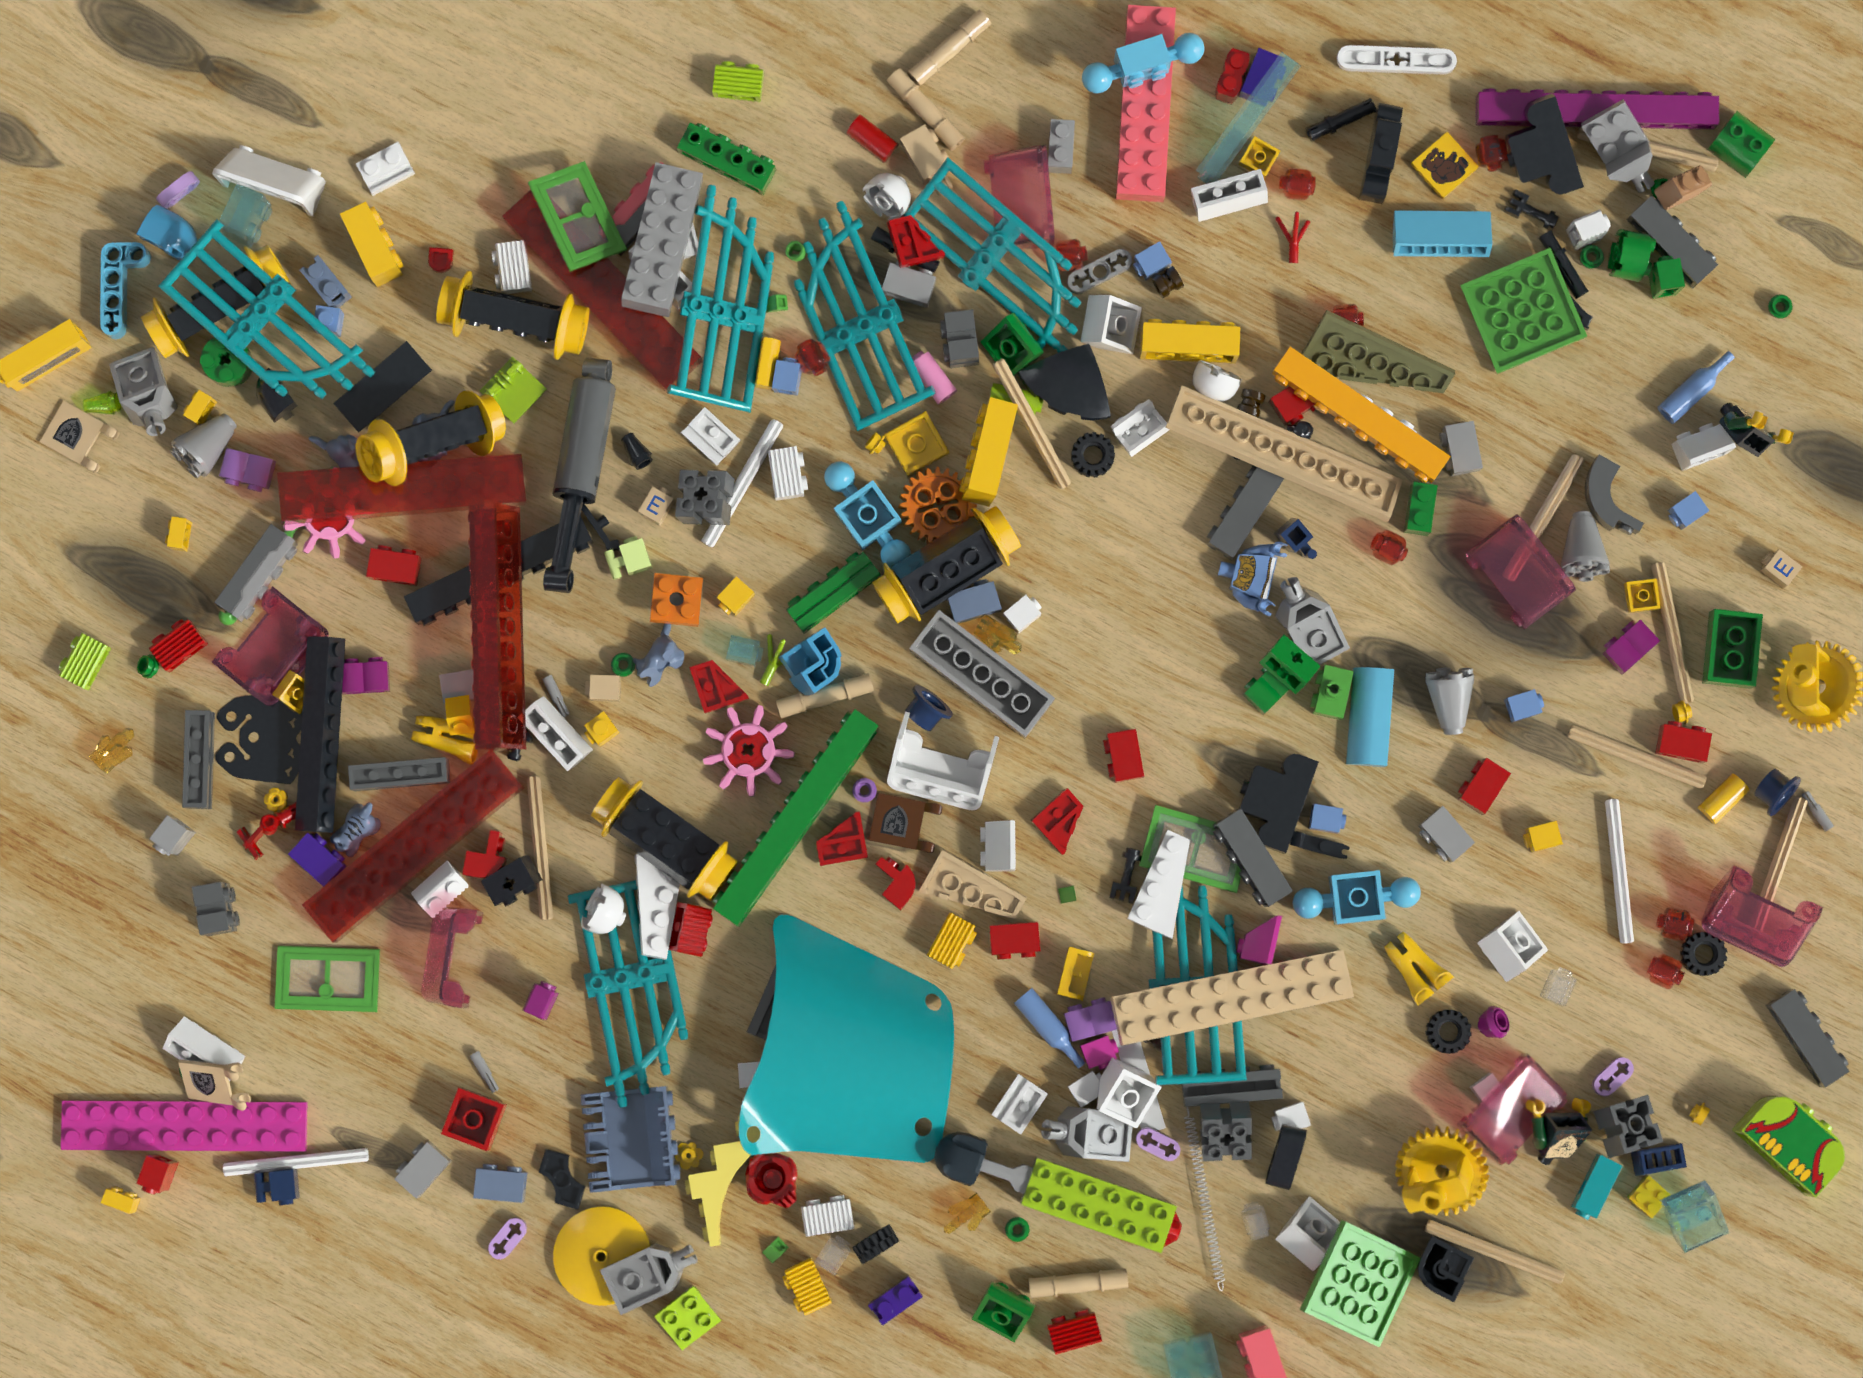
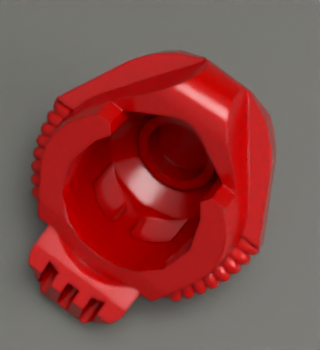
M779 1153L753 1156L749 1161L745 1174L749 1197L756 1203L763 1205L773 1203L788 1208L796 1202L798 1172L793 1159Z

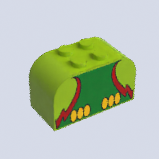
M1767 1096L1761 1098L1731 1130L1805 1196L1816 1198L1844 1164L1845 1152L1842 1143L1831 1132L1833 1128L1824 1120L1819 1121L1813 1116L1815 1112L1805 1103L1801 1105L1788 1097Z

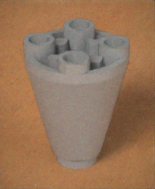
M227 414L218 415L175 438L171 442L173 448L170 452L178 461L183 460L189 466L187 470L195 478L200 476L206 477L232 438L237 425Z
M1579 511L1573 513V518L1570 521L1561 561V576L1579 577V581L1588 582L1593 580V576L1610 573V562L1592 513Z
M1443 667L1437 668L1436 672H1427L1425 682L1444 734L1456 735L1463 733L1474 683L1473 668H1460L1456 672H1451V668Z

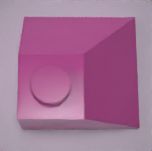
M1277 915L1246 933L1243 939L1239 938L1236 953H1240L1239 959L1271 965L1282 916Z

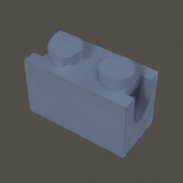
M317 255L313 258L315 260L314 264L310 265L309 268L303 266L300 271L329 307L339 308L351 299L352 296L320 256ZM342 293L340 298H338L336 301H332V299H334L336 296Z
M987 579L974 582V587L964 588L948 598L954 622L960 624L1001 612L1002 608L994 581L988 582Z
M483 1164V1168L476 1169L473 1198L517 1203L525 1202L528 1172H522V1167L507 1166V1170H497L498 1165Z

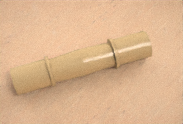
M978 10L962 25L960 24L958 30L942 41L929 55H924L925 57L907 72L910 78L920 87L932 75L939 72L941 66L956 56L969 42H974V39L991 25L988 17L981 10Z
M901 68L897 69L887 79V82L902 97V100L908 102L917 115L934 131L936 136L950 151L956 149L964 141L965 138L952 125L950 119H945L936 106L919 90V86Z
M869 673L850 679H843L844 682L824 686L810 696L799 692L798 694L776 700L781 719L802 712L807 713L809 709L826 706L846 698L851 700V698L874 692Z
M1126 1268L1099 1270V1272L1077 1273L1058 1277L1053 1275L1029 1278L1030 1298L1058 1297V1294L1083 1293L1095 1290L1104 1292V1290L1128 1288Z

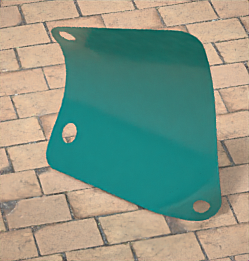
M779 915L773 922L776 950V981L770 1025L760 1063L745 1094L740 1111L739 1139L743 1149L750 1155L804 1151L919 1163L931 1161L935 1157V1149L938 1143L943 1138L952 1078L954 1018L952 1006L947 996L936 985L796 917ZM928 994H935L940 998L941 1007L939 1010L933 1011L927 1007L925 998ZM921 1118H928L932 1123L931 1132L926 1136H919L915 1131V1124ZM752 1126H756L760 1130V1138L755 1143H751L747 1139V1130Z

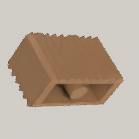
M1699 165L1672 177L1655 189L1654 193L1662 207L1668 210L1696 197L1712 186V182L1704 168Z

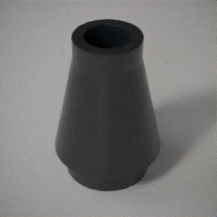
M629 433L621 439L630 464L636 470L643 469L652 462V453L636 438L634 433Z

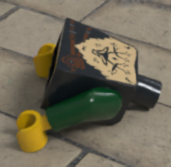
M1730 402L1723 405L1720 409L1723 415L1719 421L1721 426L1738 446L1756 457H1759L1776 441L1783 444H1790L1794 432L1781 428L1778 436L1775 432H1767L1764 427L1768 417L1763 416L1761 412L1755 411L1752 416L1738 405L1734 406Z
M1536 1098L1535 1104L1534 1101L1528 1099L1526 1101V1109L1533 1112L1534 1118H1531L1532 1140L1534 1146L1540 1152L1538 1160L1544 1165H1550L1554 1158L1571 1157L1592 1132L1588 1124V1118L1585 1117L1591 1110L1590 1102L1574 1098L1572 1109L1578 1111V1113H1545L1541 1117L1546 1107L1545 1103Z

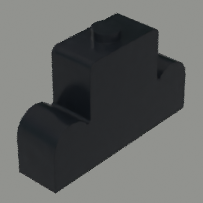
M1551 93L1530 101L1525 106L1524 115L1532 126L1505 136L1509 149V154H1506V158L1510 168H1515L1517 177L1522 183L1546 176V184L1555 194H1566L1583 188L1584 185L1556 96Z
M1379 103L1376 108L1359 200L1383 204L1386 198L1402 127L1403 107Z
M1292 754L1282 762L1281 769L1283 774L1262 766H1255L1249 781L1244 779L1240 790L1243 798L1239 809H1242L1246 815L1266 822L1257 831L1259 838L1266 848L1282 854L1287 852L1319 761L1299 754Z

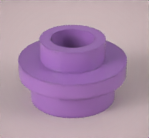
M861 778L854 783L852 792L858 801L869 802L876 796L877 788L872 780ZM862 786H867L869 788V793L867 795H862L860 793V788Z

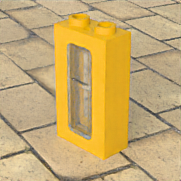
M68 319L0 359V382L5 384L7 388L12 387L18 392L91 349L92 346L82 329L71 319Z

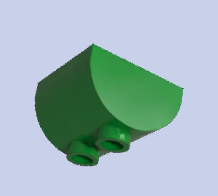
M1736 111L1707 150L1746 178L1771 147L1775 138L1739 111Z
M1015 313L1006 316L980 341L995 362L1000 359L1006 361L1014 377L1018 375L1019 371L1030 366L1044 353L1040 344L1033 338L1025 324L1021 322Z
M992 1281L983 1295L972 1320L1015 1343L1030 1319L1036 1305L1030 1302L1028 1296L1024 1294L1017 1295L1011 1292L1006 1284Z

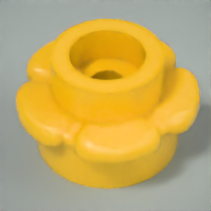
M875 432L869 438L864 447L869 451L870 455L874 452L879 454L886 445V442L883 441L884 435L881 436Z
M1683 700L1672 705L1675 721L1687 724L1688 718L1692 717L1690 705L1688 703L1685 704Z
M272 788L268 794H265L264 803L267 804V808L270 811L283 810L287 806V793L284 790H279V788ZM275 797L278 798L277 802H274Z
M1704 1102L1701 1106L1695 1104L1689 1114V1117L1693 1118L1691 1123L1695 1122L1701 1126L1706 1119L1710 1108L1704 1106Z

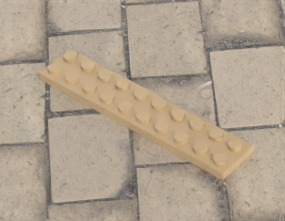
M1181 386L1165 427L1385 522H1388L1391 518L1403 481L1398 477L1309 439L1297 436L1288 430L1218 400L1211 399L1185 386Z
M1343 949L1110 997L1120 1046L1349 999L1353 998L1354 994Z

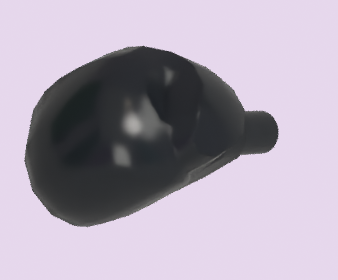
M1301 421L1297 425H1287L1285 429L1306 439H1310L1313 435V427L1306 421Z

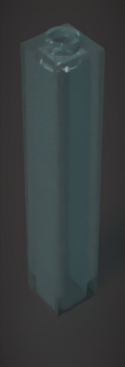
M1283 52L1280 53L1196 169L1199 172L1197 177L1208 184L1220 179L1300 69L1301 65Z

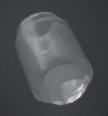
M1258 1202L1244 1205V1210L1240 1213L1246 1234L1250 1235V1239L1257 1240L1269 1236L1268 1230L1270 1225L1264 1205H1259Z

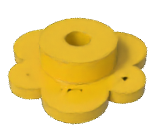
M694 1142L689 1144L681 1143L678 1146L679 1153L675 1155V1159L680 1162L682 1169L688 1170L691 1166H699V1160L702 1159L704 1153L702 1149L697 1148Z

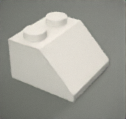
M1089 295L1080 342L1090 344V346L1133 354L1142 307L1111 295Z
M1709 423L1700 427V432L1691 435L1690 431L1676 436L1677 440L1671 445L1682 471L1724 456L1736 448L1734 441L1721 424L1713 426V423Z
M1015 820L985 822V827H980V842H985V852H980L981 866H985V872L1015 871Z
M1520 911L1509 917L1477 942L1483 953L1489 958L1497 972L1506 982L1525 971L1548 951Z
M1112 1057L1100 1077L1097 1110L1138 1128L1160 1091L1161 1086L1156 1085V1080L1151 1075Z
M1309 1196L1285 1224L1275 1240L1314 1271L1321 1264L1340 1221Z

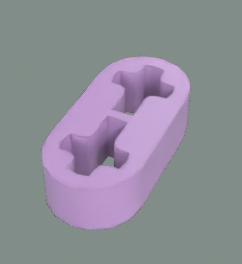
M192 171L187 172L164 189L157 196L156 200L162 207L168 209L194 190L200 181Z
M1623 1057L1614 1059L1593 1079L1592 1088L1594 1092L1601 1096L1611 1095L1633 1074L1634 1067L1632 1062ZM1617 1063L1627 1064L1625 1068L1626 1074L1619 1073L1616 1077L1613 1075L1618 1070ZM1611 1077L1612 1080L1607 1085L1609 1090L1602 1089L1600 1091L1599 1080L1606 1081Z
M1142 1128L1136 1135V1142L1141 1149L1163 1160L1173 1161L1180 1154V1146L1177 1141L1152 1128ZM1150 1132L1151 1138L1157 1141V1144L1154 1145L1148 1142L1147 1145H1143V1139L1140 1138L1141 1135H1147ZM1160 1143L1165 1146L1173 1143V1149L1176 1150L1175 1154L1170 1153L1168 1156H1165V1150L1159 1147Z
M512 1218L505 1223L489 1244V1254L493 1258H506L527 1232L525 1221L521 1218ZM520 1223L519 1229L522 1231L521 1234L515 1233L511 1238L507 1235L512 1230L510 1224ZM506 1239L508 1241L504 1246L506 1252L496 1254L494 1252L496 1250L494 1244H500Z

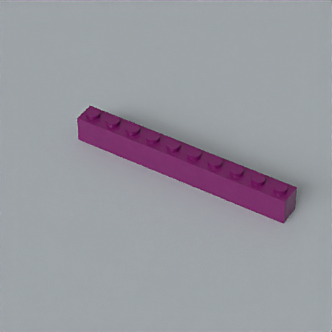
M1492 88L1483 89L1476 96V126H1532L1524 115L1525 106L1530 101L1551 93H1544L1542 89L1530 90V93H1522L1519 89H1508L1506 92H1497L1496 89ZM1555 90L1552 93L1556 96L1565 127H1581L1582 122L1622 99L1626 102L1641 128L1714 130L1719 125V96H1712L1711 92H1700L1697 95H1688V92H1675L1673 95H1664L1662 91L1650 92V95L1640 94L1639 91L1616 94V91L1607 90L1603 91L1602 94H1592L1591 90H1580L1578 93H1568V90Z

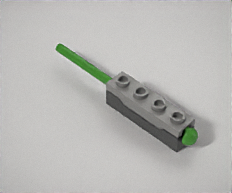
M333 467L330 468L318 485L319 488L329 485V474ZM301 509L299 510V512L297 513V515L294 517V519H293L292 521L298 520V519L301 518V514H300ZM270 524L214 602L220 609L225 611V613L220 611L218 615L222 624L232 625L236 620L242 623L244 618L247 620L251 617L255 610L253 606L257 600H262L269 591L267 586L273 579L277 580L283 572L282 566L285 561H290L296 554V546L298 544L293 537L298 528L293 531L282 532Z

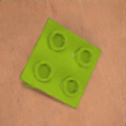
M511 357L479 392L483 395L488 394L492 396L499 404L503 414L515 424L547 388L528 372L518 360Z
M696 1286L689 1287L687 1291L676 1297L674 1301H671L670 1304L654 1315L681 1350H684L721 1321L700 1295L701 1293Z

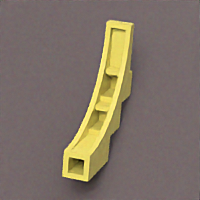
M739 1121L735 1122L736 1134L739 1136ZM752 1126L747 1130V1139L751 1143H755L760 1138V1130L758 1127ZM740 1141L714 1145V1150L710 1151L712 1166L716 1165L717 1170L689 1174V1180H685L687 1195L691 1194L692 1199L702 1198V1203H698L700 1217H705L707 1227H702L705 1242L709 1241L710 1247L721 1244L720 1218L727 1189L738 1169L751 1156L743 1149Z

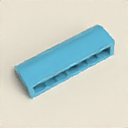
M1394 211L1393 256L1490 257L1492 248L1491 212Z
M1353 668L1346 764L1385 768L1388 764L1394 669Z

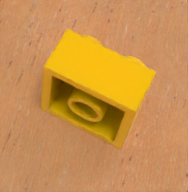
M1254 136L1239 165L1250 172L1261 169L1265 179L1280 154V150Z
M201 390L192 395L190 405H187L183 411V416L198 426L206 421L217 403L216 400Z
M171 517V520L168 522L169 535H166L165 539L167 547L172 550L188 552L192 528L191 521L186 518Z
M1657 578L1624 583L1628 613L1653 611L1661 608Z
M289 670L272 695L292 711L300 714L303 709L304 679L297 673Z
M1645 1175L1626 1198L1645 1215L1653 1219L1672 1195L1652 1177Z
M111 1186V1188L105 1190L101 1204L131 1214L136 1212L141 1198L137 1197V1193L131 1191L124 1192L121 1187Z

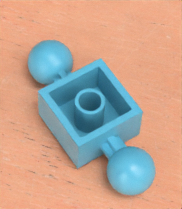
M1194 33L1180 35L1176 39L1174 46L1168 48L1162 34L1117 48L1114 57L1115 65L1108 67L1100 62L1089 64L1082 73V83L1088 91L1098 94L1108 90L1112 81L1119 78L1122 87L1129 86V88L1138 87L1143 84V81L1151 78L1152 81H1157L1166 77L1172 61L1179 60L1185 64H1193L1199 61L1204 54V43Z
M842 461L830 464L824 474L825 483L832 491L842 492L846 497V500L834 507V512L862 551L877 541L882 547L880 553L882 563H886L892 570V566L911 555V550L904 541L893 539L889 534V531L902 523L901 518L873 480L858 490L854 485V470L849 464Z
M1380 870L1331 875L1328 877L1330 893L1320 894L1316 889L1309 887L1300 889L1293 898V908L1300 917L1306 919L1318 916L1322 909L1332 908L1334 925L1386 919L1384 902L1392 901L1398 907L1409 908L1418 902L1421 890L1419 884L1410 877H1400L1391 884V887L1382 888Z

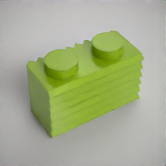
M728 61L721 62V65L716 64L712 89L713 97L761 102L764 79L763 69H759V66L755 64H745V67H736L735 63Z
M81 633L80 637L76 636L70 645L72 652L68 658L65 657L61 661L58 670L61 671L60 677L85 690H89L111 651V647Z

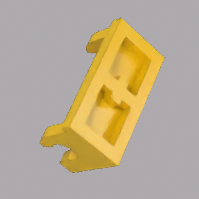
M1068 947L1057 995L1083 1001L1095 953Z

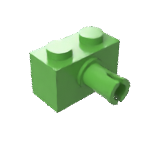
M1324 665L1322 670L1318 669L1315 684H1319L1317 694L1313 693L1310 707L1314 708L1313 714L1337 720L1344 718L1354 671Z

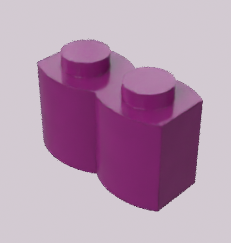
M1641 619L1636 623L1633 620L1630 621L1622 629L1624 634L1619 639L1614 636L1604 645L1606 650L1602 654L1621 675L1660 642Z
M383 657L368 658V662L359 663L358 659H344L342 695L390 692L389 663L383 661Z
M541 981L540 984L534 983L522 1010L537 1018L547 1020L559 995L555 991L557 987L545 981Z

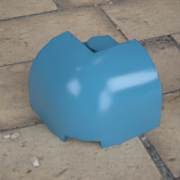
M155 205L149 211L136 233L144 241L162 249L167 255L179 261L197 242V234L191 224L180 215L160 205Z
M826 627L782 654L779 659L790 674L791 678L789 680L794 687L802 694L810 696L832 682L839 675L842 654Z

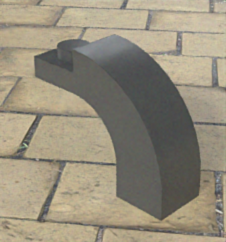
M1599 454L1591 464L1585 480V498L1588 508L1597 522L1605 529L1610 531L1617 524L1620 531L1628 535L1632 533L1636 535L1640 532L1644 523L1620 510L1611 497V483L1620 466Z

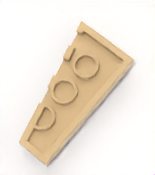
M942 849L919 890L920 893L930 894L1012 919L1016 918L1027 899L1023 894Z

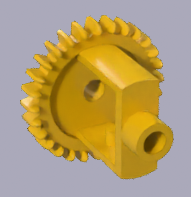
M1818 640L1815 641V645L1806 642L1805 644L1793 646L1792 653L1788 652L1791 660L1781 659L1785 668L1776 667V671L1781 674V676L1773 677L1772 679L1779 683V685L1772 687L1774 692L1779 693L1773 696L1774 701L1780 702L1776 705V708L1779 711L1784 710L1781 714L1782 717L1785 719L1790 717L1788 722L1792 725L1797 723V728L1800 730L1806 726V730L1812 733L1814 727H1816L1817 732L1822 733L1825 726L1831 732L1832 723L1841 728L1840 719L1849 722L1850 719L1847 714H1857L1853 706H1862V703L1857 700V697H1863V692L1859 690L1863 688V681H1859L1863 678V672H1857L1862 666L1859 662L1854 663L1857 658L1853 654L1848 656L1849 651L1846 648L1840 651L1841 646L1837 643L1834 644L1832 649L1829 641H1825L1822 648L1821 642ZM1825 684V690L1819 693V686Z
M1436 1126L1434 1133H1432L1429 1127H1426L1425 1134L1418 1130L1416 1131L1415 1138L1410 1135L1407 1140L1408 1143L1404 1142L1402 1144V1151L1399 1150L1398 1159L1395 1163L1397 1168L1395 1176L1400 1177L1398 1178L1397 1185H1404L1401 1192L1407 1210L1410 1213L1424 1210L1425 1213L1435 1214L1436 1216L1443 1210L1444 1215L1448 1216L1450 1209L1457 1215L1459 1213V1206L1464 1212L1468 1210V1203L1471 1206H1475L1476 1201L1482 1198L1483 1192L1487 1187L1486 1183L1489 1180V1175L1486 1174L1489 1171V1165H1484L1487 1161V1156H1480L1483 1151L1482 1147L1474 1149L1477 1141L1467 1142L1469 1135L1467 1133L1460 1138L1459 1129L1450 1134L1449 1126H1446L1444 1132H1441L1439 1126Z

